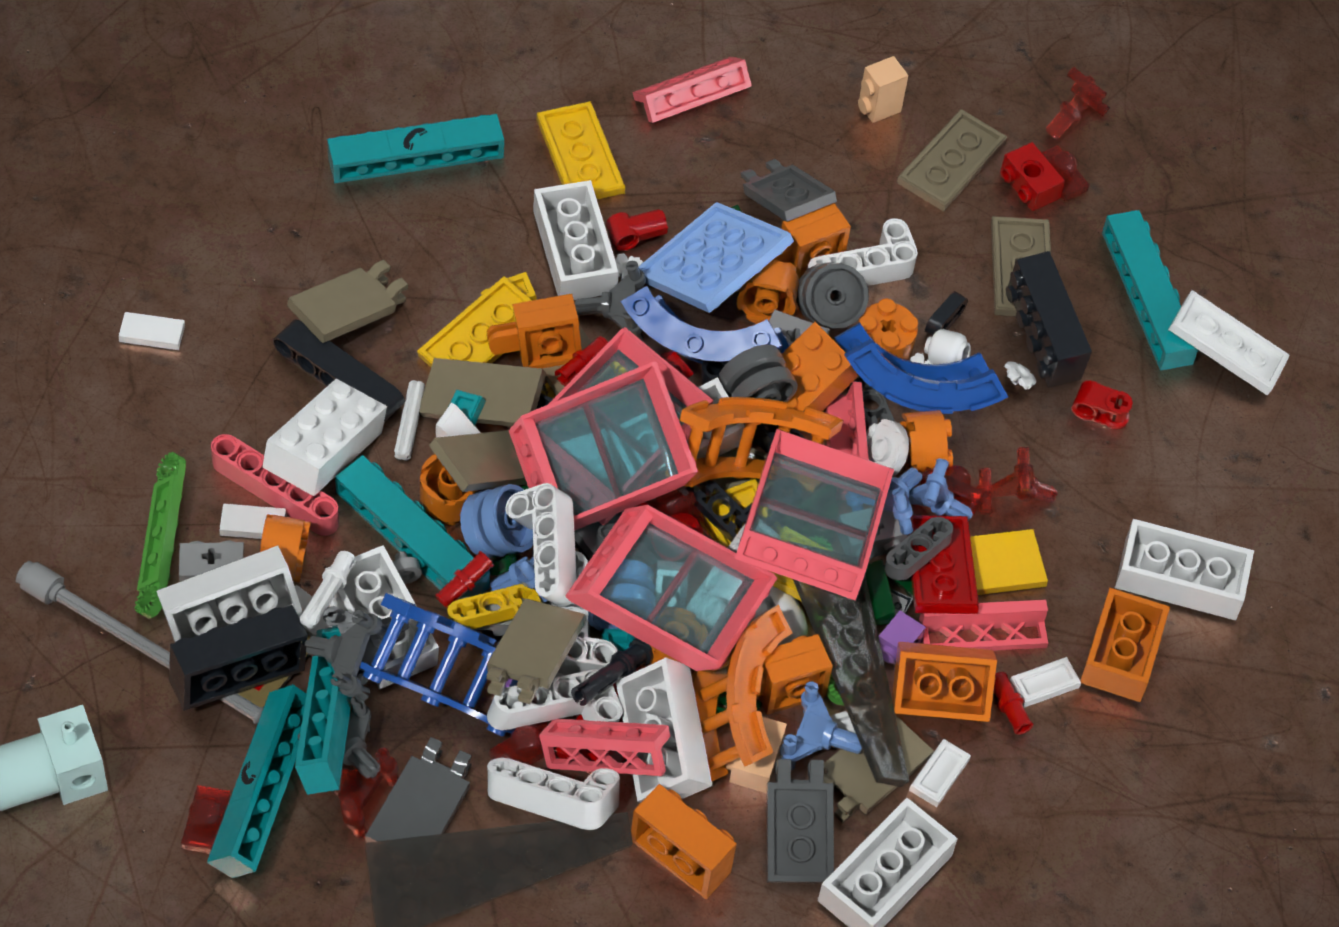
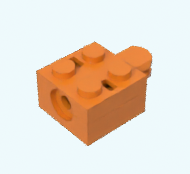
M835 203L788 222L783 221L781 229L790 232L794 242L782 254L775 257L774 260L795 265L797 268L796 273L800 280L801 276L807 271L811 259L847 250L851 226Z
M572 294L512 304L515 322L492 325L486 334L490 351L493 354L498 355L519 351L522 367L542 369L564 365L572 359L573 353L577 350H582L579 320Z
M819 635L799 636L789 643L777 645L763 662L762 667L764 671L761 680V690L756 697L760 698L767 715L801 705V695L805 691L806 683L811 681L818 684V692L821 697H826L833 665Z

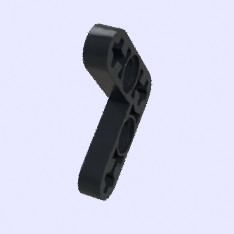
M787 478L778 481L763 494L764 498L777 502L781 497L782 490L786 493L792 491V499L786 496L780 503L795 508L800 500L801 487L796 481ZM713 479L697 484L698 487L705 485V493L701 490L695 492L694 487H686L685 493L688 500L732 542L737 535V526L741 529L746 523L752 503L745 509H742ZM707 496L710 498L708 503H706ZM718 503L725 504L729 508V513L724 516L716 515L712 507ZM773 512L772 517L768 519L760 518L758 515L756 517L767 527L771 528L785 515ZM734 516H736L735 522L733 523L731 520Z

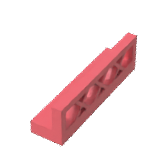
M728 57L632 93L635 101L644 103L648 122L654 123L746 89L752 85L745 59Z
M853 382L847 395L840 394L824 409V413L843 419L841 431L829 440L826 439L829 447L869 460L862 382ZM836 488L835 501L845 502L847 492Z
M1046 600L979 603L978 614L921 613L918 621L926 627L922 644H930L928 632L939 631L948 638L944 643H934L933 645L993 651L1047 648L1048 646L1044 622L1048 612ZM1024 627H1037L1039 638L1028 639L1020 631ZM1001 628L1009 636L1006 640H996L989 633L992 629ZM962 630H971L979 637L974 642H966L958 635Z
M555 719L539 734L547 769L593 772L597 769L608 768L620 774L663 776L666 768L661 748L671 735L668 725ZM553 747H560L570 757L568 759H557ZM580 749H588L598 759L596 761H589L579 751ZM610 750L617 751L627 761L619 763L607 753ZM637 753H651L653 765L643 762L636 756Z

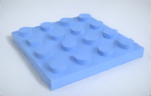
M716 202L639 266V270L643 271L645 275V284L710 313L718 308L735 291H738L755 274L762 271L775 257L782 254L794 240L788 231Z

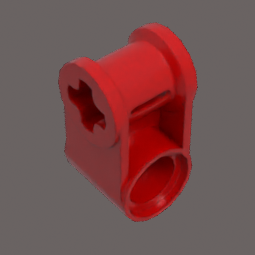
M1088 380L1082 382L1071 409L1081 419L1090 420L1117 430L1124 428L1128 424L1129 412L1132 409L1133 401L1129 394ZM1120 399H1122L1121 406L1118 405ZM1113 415H1116L1115 421L1112 420Z

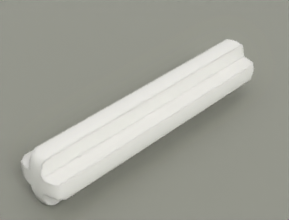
M412 380L408 385L394 450V456L398 460L407 461L411 458L420 416L421 399L425 390V384L422 381Z

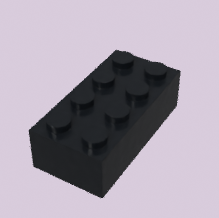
M1050 251L1016 259L1013 271L1010 273L1009 284L1006 286V296L1008 301L1013 303L1016 308L1017 323L1020 328H1024L1027 335V347L1030 353L1035 354L1039 376L1042 379L1045 378L1048 388L1081 380L1092 350Z
M293 605L284 608H274L265 614L253 618H243L237 623L222 628L215 627L206 633L191 638L184 637L170 644L169 681L183 711L305 671V642L308 634L300 623Z

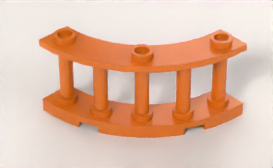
M724 397L719 399L718 404L708 405L709 402L705 400L689 405L682 409L679 421L688 424L691 428L688 446L696 461L698 472L684 486L694 487L704 481L726 477L760 479L766 460L748 457L757 425L761 423L778 425V429L788 433L793 428L808 432L812 435L811 441L823 444L824 439L829 440L841 431L843 419L805 407L804 412L786 408L787 402L763 398ZM745 423L736 457H718L726 425ZM712 430L705 458L697 459L703 433ZM772 466L768 478L769 481L774 482L787 478L792 479L800 485L801 492L814 494L825 485ZM667 469L665 476L670 477L669 471Z
M779 605L762 613L749 624L727 656L726 663L720 669L694 670L692 682L712 782L729 774L726 764L738 758H741L744 767L774 753L764 728L762 712L757 711L756 695L761 690L764 660L783 639L793 634ZM727 691V708L716 714L718 697ZM730 723L735 746L721 752L716 729Z

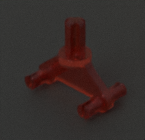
M1073 67L1067 74V77L1075 82L1070 90L1075 96L1070 103L1064 101L1059 106L1061 111L1046 127L1047 133L1055 139H1059L1074 121L1078 123L1083 118L1080 112L1092 107L1102 117L1110 109L1109 106L1102 102L1107 92L1095 84L1094 78L1090 75L1086 77L1076 67Z
M1028 447L1017 448V465L1014 466V473L992 485V470L990 468L979 469V485L976 487V496L980 498V514L989 515L993 513L992 498L1017 496L1022 501L1029 502L1036 499L1049 504L1055 501V497L1058 495L1057 489H1054L1051 485L1038 482L1037 477L1034 476V468L1030 464V449Z
M384 747L377 750L378 753H375L377 762L381 766V770L375 778H365L357 769L350 770L344 768L341 773L339 790H334V794L340 800L344 823L347 828L352 830L354 837L358 839L365 837L364 833H367V829L364 826L365 816L362 810L382 779L385 778L387 785L394 787L399 778L397 774L399 770L397 761L390 756L389 750Z

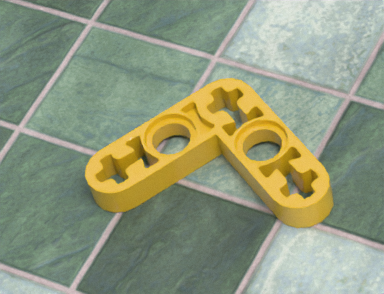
M518 584L456 600L448 606L447 614L448 619L471 629H476L513 619L523 602L522 598L541 602L534 588L530 589L523 584ZM489 604H497L501 608L496 611H488L484 607Z

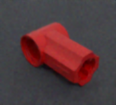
M660 209L634 216H629L625 212L616 213L609 217L605 223L614 246L618 251H628L634 248L641 240L661 236L668 232L666 216L663 210Z

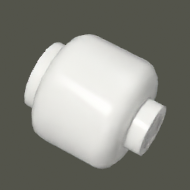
M940 329L932 337L929 336L927 338L924 351L928 354V360L931 364H946L970 357L971 345L967 342L965 335Z

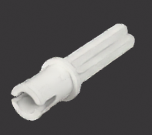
M348 551L338 552L331 567L323 572L321 585L300 617V623L306 625L308 629L315 628L338 589L346 586V578L357 562L354 560L355 556Z

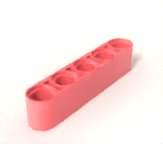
M222 434L213 439L211 442L212 463L217 472L271 506L285 508L287 516L311 522L310 530L318 535L328 536L337 531L339 527L338 504L332 497L321 490L315 496H312L262 468L264 455L232 435Z

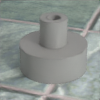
M406 552L395 554L393 564L404 584L412 583L419 579L422 571L418 559L408 557Z

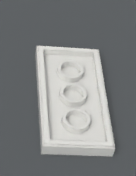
M1193 290L1186 297L1168 329L1266 395L1273 389L1290 356Z

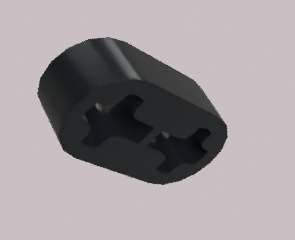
M954 291L930 317L926 324L925 332L933 336L940 329L948 330L965 310L968 299Z

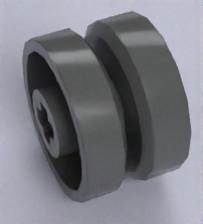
M835 262L818 263L808 268L799 280L797 305L802 315L811 323L816 322L820 326L829 328H845L857 322L866 310L869 301L868 286L864 277L854 267ZM831 292L835 294L833 300L830 298Z
M769 344L755 346L741 352L725 364L719 373V380L726 393L731 397H752L788 402L796 393L798 386L791 371L785 367L786 361L780 350L775 345Z

